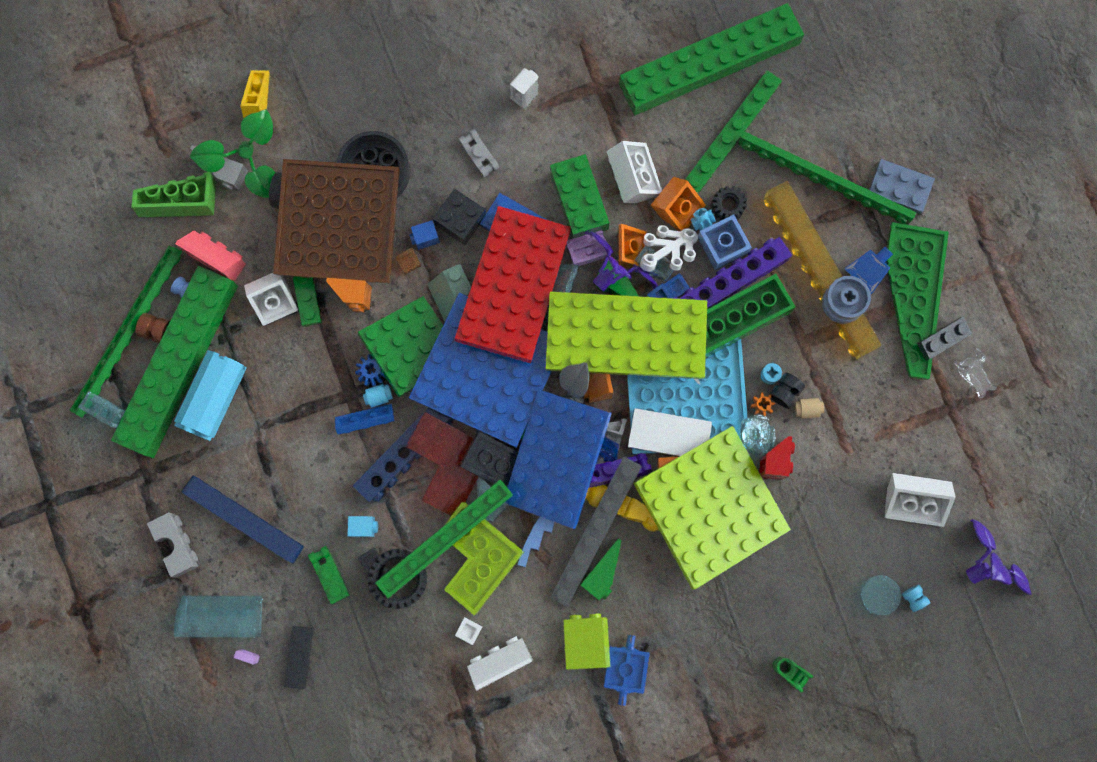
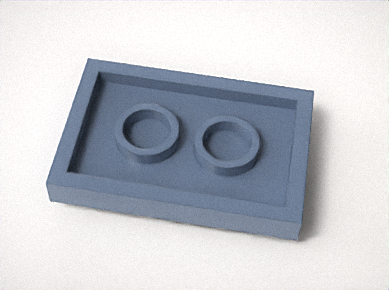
M881 159L869 190L918 214H922L935 178Z

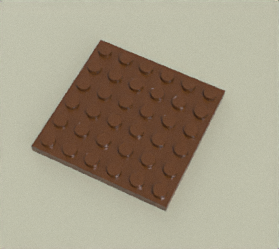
M283 159L273 274L319 279L363 280L366 282L390 284L399 167Z

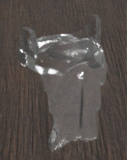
M976 348L974 350L976 358L968 357L959 364L957 362L953 364L959 370L961 377L967 380L971 387L975 388L979 398L982 399L987 391H994L997 387L989 382L988 376L983 371L984 368L981 362L987 359L986 355L979 348Z

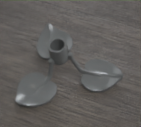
M586 362L569 365L561 371L559 376L560 385L564 390H568L564 398L584 403L583 396L586 394L589 385V370Z

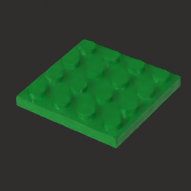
M422 296L358 331V336L399 398L413 390L443 324L425 297Z

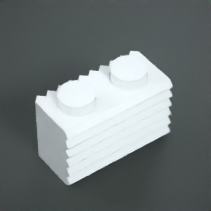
M526 68L510 83L511 99L523 109H526V106H529L528 104L533 101V98H536L539 86L537 74L532 70L528 71Z

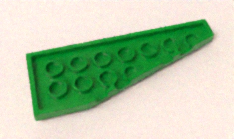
M892 222L889 229L887 249L893 255L886 261V264L890 267L888 277L908 377L929 380L933 358L925 360L917 343L936 332L949 232Z

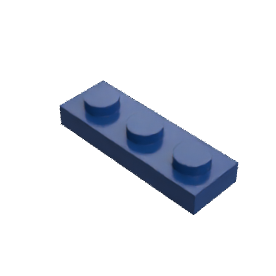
M388 404L335 417L337 435L395 421L393 406Z

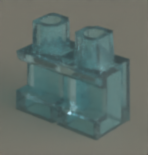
M88 391L78 407L116 429L125 413V410L91 391Z

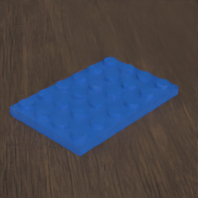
M538 389L508 484V489L513 496L504 503L576 529L612 413Z

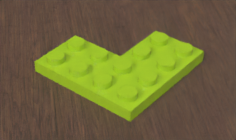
M462 502L446 523L453 519L468 505L465 502ZM485 519L453 544L468 559L444 589L473 615L479 612L524 553L523 550Z

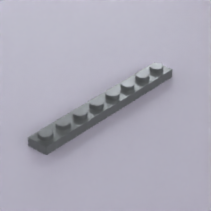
M623 457L550 598L566 607L569 606L642 467L641 465Z

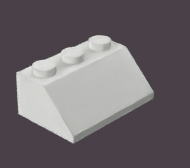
M622 141L607 151L609 163L612 166L614 178L623 203L642 202L655 198L661 193L662 189L646 143Z
M892 473L887 487L885 518L944 527L955 500L952 482Z
M516 636L506 641L507 646L501 649L499 646H496L489 650L488 656L482 658L479 655L470 660L471 664L467 668L476 690L532 662L533 659L522 638L517 639Z

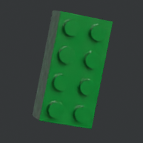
M586 154L551 164L550 175L567 225L571 228L570 234L572 239L587 235L584 234L586 231L597 232L602 230L603 232L609 230L610 223Z

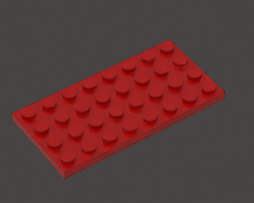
M498 206L454 341L531 363L549 304L550 292L553 291L570 234V226Z

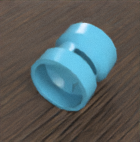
M919 584L902 593L904 599L910 603L909 607L912 612H916L930 603L929 599L923 595Z

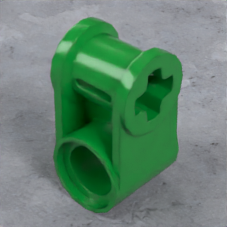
M778 657L773 662V670L800 693L803 692L802 688L807 681L813 678V675L788 658ZM786 661L788 668L786 671L781 672L780 664Z

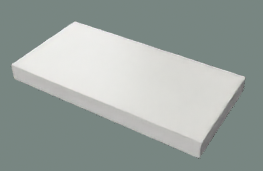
M635 408L628 448L681 456L710 439L712 422Z

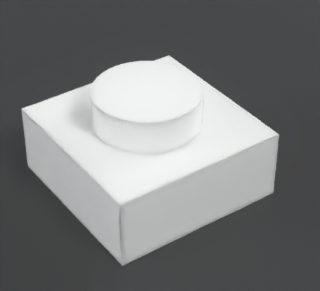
M464 617L455 636L473 645L482 626Z

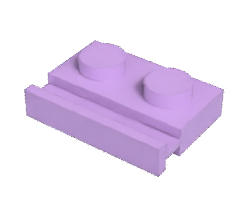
M602 230L594 232L605 240ZM587 234L567 240L566 245L574 268L606 258L607 252L604 246L591 235Z

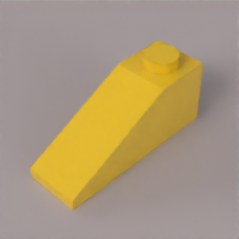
M251 70L240 105L243 119L251 113L264 109L267 110L269 71Z

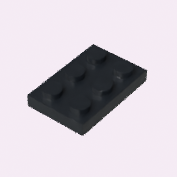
M477 431L459 466L493 484L501 479L508 488L518 452Z

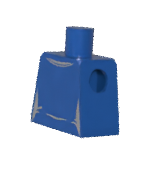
M885 246L878 254L869 250L848 265L845 270L851 276L857 277L867 284L872 294L889 271L890 267L885 262L893 253Z

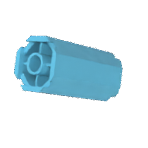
M208 350L174 420L176 422L174 426L211 441L217 433L247 367L226 356H219L218 353Z

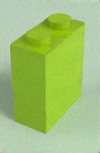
M589 614V618L582 619V615H571L569 620H564L566 670L610 667L607 618L601 617V614Z

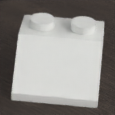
M271 273L244 285L246 296L263 326L298 311L283 276Z

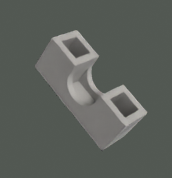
M167 513L147 523L154 541L162 542L166 539H171L174 543L172 554L163 559L170 577H179L198 567V557L189 547L190 539L186 533H183L181 529L182 521L178 515Z

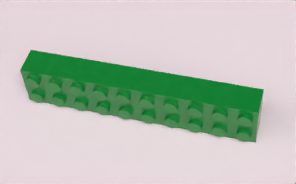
M787 3L621 74L619 86L634 116L798 46L801 44L804 33Z
M200 266L197 267L111 441L154 459L238 288V285L233 280Z

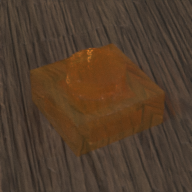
M412 248L396 256L405 275L422 266Z

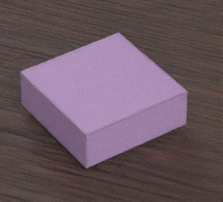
M241 649L236 651L234 658L250 664H256L260 656Z

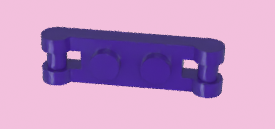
M639 453L636 456L628 457V459L642 466L637 477L648 475L653 471L651 465L647 462L648 457L646 453ZM622 459L596 464L593 474H597L598 477L592 475L589 488L609 484Z

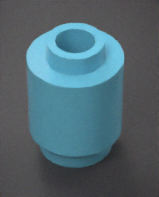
M381 384L365 389L366 393L363 394L366 405L370 404L371 408L388 403L389 400L393 399L389 384Z

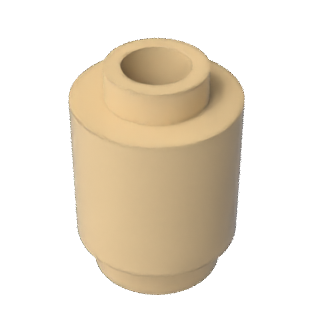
M819 398L800 399L795 402L796 417H801V419L821 417V413H824V403L820 402Z

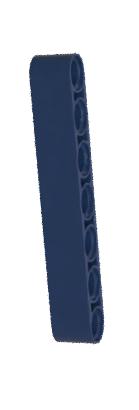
M194 475L191 476L181 491L187 497L292 564H294L304 548L302 544Z

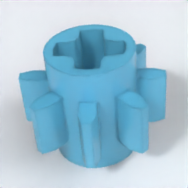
M705 208L696 210L693 214L694 218H691L696 231L698 229L701 231L713 225V222H716L711 210L707 211Z

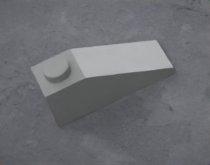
M224 157L225 164L223 168L211 173L219 180L223 188L239 191L248 170L243 164Z

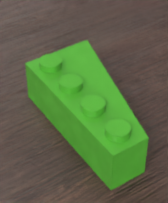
M205 172L201 176L195 177L193 175L185 180H172L164 185L158 186L156 184L133 190L132 209L138 217L214 216L216 180L211 172Z

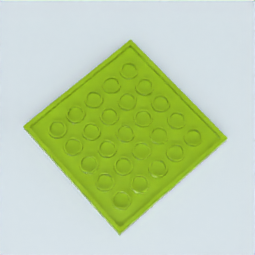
M733 426L634 482L638 493L692 590L697 589L791 530Z

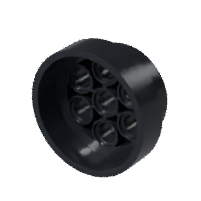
M367 131L353 136L342 146L336 163L399 167L397 198L404 192L409 183L411 168L406 151L397 139L384 132ZM370 155L375 156L373 160H366ZM387 159H393L392 163L385 164Z

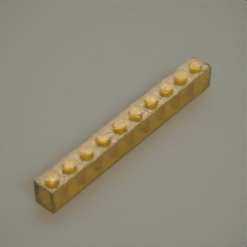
M786 181L768 190L764 196L766 206L772 209L775 222L781 225L785 239L790 241L793 246L792 251L794 255L801 260V267L810 276L811 285L815 290H818L822 303L824 292L842 275L789 182ZM864 313L857 320L848 324L832 321L839 327L841 338L846 340L849 345L848 350L853 357L855 356L857 360L882 346Z

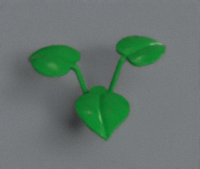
M264 109L251 113L242 120L241 132L250 141L241 142L238 149L223 153L224 146L222 143L208 140L200 143L192 150L190 154L191 159L207 172L221 170L225 164L224 157L238 153L241 158L248 159L253 172L245 175L247 188L257 196L269 198L270 183L275 171L265 165L255 169L252 160L254 151L253 141L259 145H264L270 141L273 135V122L268 110Z

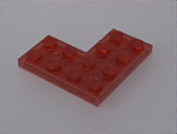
M424 412L406 448L440 465L422 501L452 516L462 502H466L479 477L459 466L473 438Z

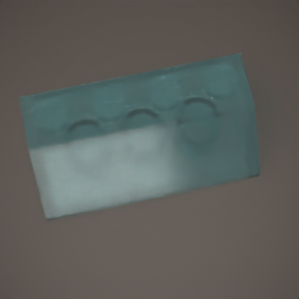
M182 596L175 615L174 637H260L262 596Z

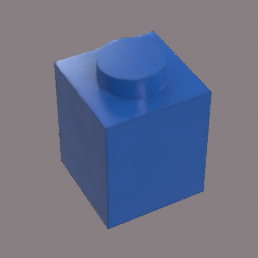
M433 220L411 227L412 234H409L413 245H417L418 250L440 243Z

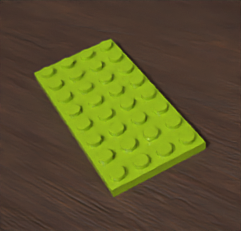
M550 292L546 370L562 371L569 365L586 362L589 373L704 379L707 300Z

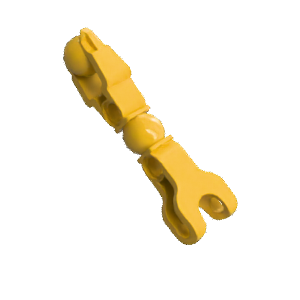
M600 485L588 488L585 501L587 500L591 506L597 508L608 487ZM626 496L617 515L627 520L642 523L644 528L649 531H658L659 529L646 505Z

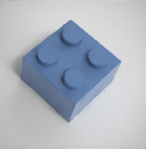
M734 215L701 230L698 234V240L714 270L747 255L752 248Z

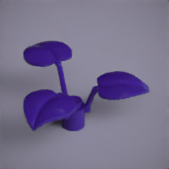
M592 231L584 233L593 236L604 246L607 252L602 267L598 271L599 274L593 280L594 284L602 291H605L610 284L613 285L624 276L631 279L632 277L629 273L633 271L642 274L648 279L653 290L658 287L655 280L636 264L629 270L619 265L611 257V254L614 253L611 246L598 234ZM608 260L612 265L611 271L608 268L604 270Z
M974 519L970 520L973 522L978 539L987 549L985 554L975 561L976 565L966 570L971 582L976 584L984 579L991 578V580L1010 585L1012 584L1010 575H1012L1016 585L1028 595H1032L1024 572L1015 564H1012L1010 566L1011 570H1008L1003 565L999 556L992 552V550L996 549V544L991 532L982 523ZM989 554L991 567L986 562L982 563Z

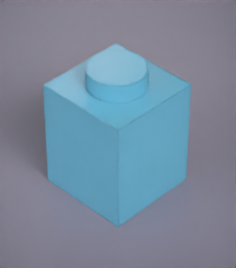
M348 516L349 537H374L375 533L378 532V521H375V517Z

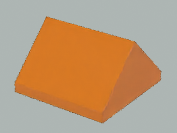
M624 224L618 225L619 265L625 269H631L634 267V264L640 267L642 257L647 254V246L643 243L647 231Z

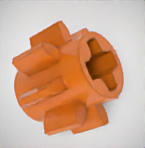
M762 392L759 395V399L755 396L752 398L755 403L750 408H754V415L759 413L764 418L766 412L769 414L773 413L771 406H774L775 402H771V395L765 397ZM761 401L767 405L764 409L758 405Z

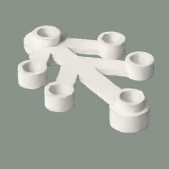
M664 225L658 227L656 232L658 237L676 238L675 241L657 239L651 233L644 236L643 243L646 246L664 247L654 254H646L642 257L640 267L644 271H653L657 261L671 252L670 268L680 270L683 263L680 259V246L685 245L683 259L687 262H692L695 258L696 253L693 250V244L697 242L698 234L692 229L686 228L679 232L669 230Z

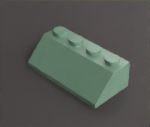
M460 264L441 272L427 284L444 322L458 294L462 293L469 296L471 290L470 283Z

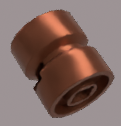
M143 313L136 325V335L147 340L152 338V341L160 343L170 320L164 318L157 319L154 315Z

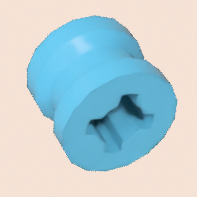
M767 364L761 371V380L768 385L775 384L781 378L782 370L777 364Z

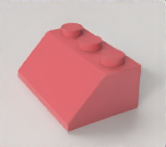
M192 231L175 243L188 256L233 281L236 280L246 265L242 260V255L234 250L232 253L227 251V247L219 241L216 243L212 242L211 237L204 232L199 234L196 231Z

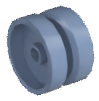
M843 276L836 279L824 292L822 308L826 316L832 321L840 324L851 323L868 309L871 302L870 290L861 279L854 276Z

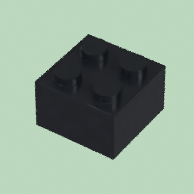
M454 188L432 219L435 226L463 245H466L480 226L486 215V209Z

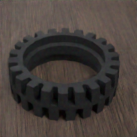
M404 549L388 550L380 554L370 566L368 572L369 590L374 599L385 607L393 609L408 607L418 601L426 589V568L417 574L414 590L403 598H387L375 583L378 581V573L381 567L386 562L393 559H404L411 553L410 551Z

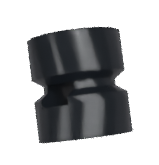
M785 372L778 381L779 386L775 385L769 395L778 405L790 409L796 401L795 396L801 394L805 384L794 375Z

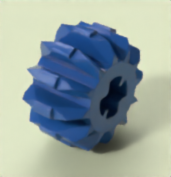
M368 354V360L361 357L360 359L363 363H357L356 366L360 370L355 371V374L360 376L358 380L360 382L364 381L365 386H369L371 382L374 387L376 386V381L383 384L381 377H386L371 354ZM372 367H374L376 371L375 373L371 372L372 374L370 375L368 370L369 368L372 369Z

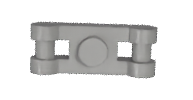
M473 129L469 131L470 134L465 137L461 136L458 140L482 177L485 178L489 175V172L492 170L496 171L500 167L480 139L476 130ZM474 140L476 144L470 147L468 143ZM486 161L489 162V164L486 165V166H483V165H482V164L485 163Z

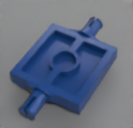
M627 635L626 647L609 646L610 667H606L604 688L615 689L619 692L618 705L626 706L627 693L636 692L644 694L650 653L638 651L634 648L636 636L633 635L632 638L631 635Z

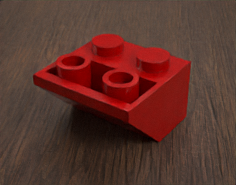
M791 436L783 439L760 458L759 474L762 478L783 480L789 477V474H792L793 462H790L791 454H794L795 442H792Z

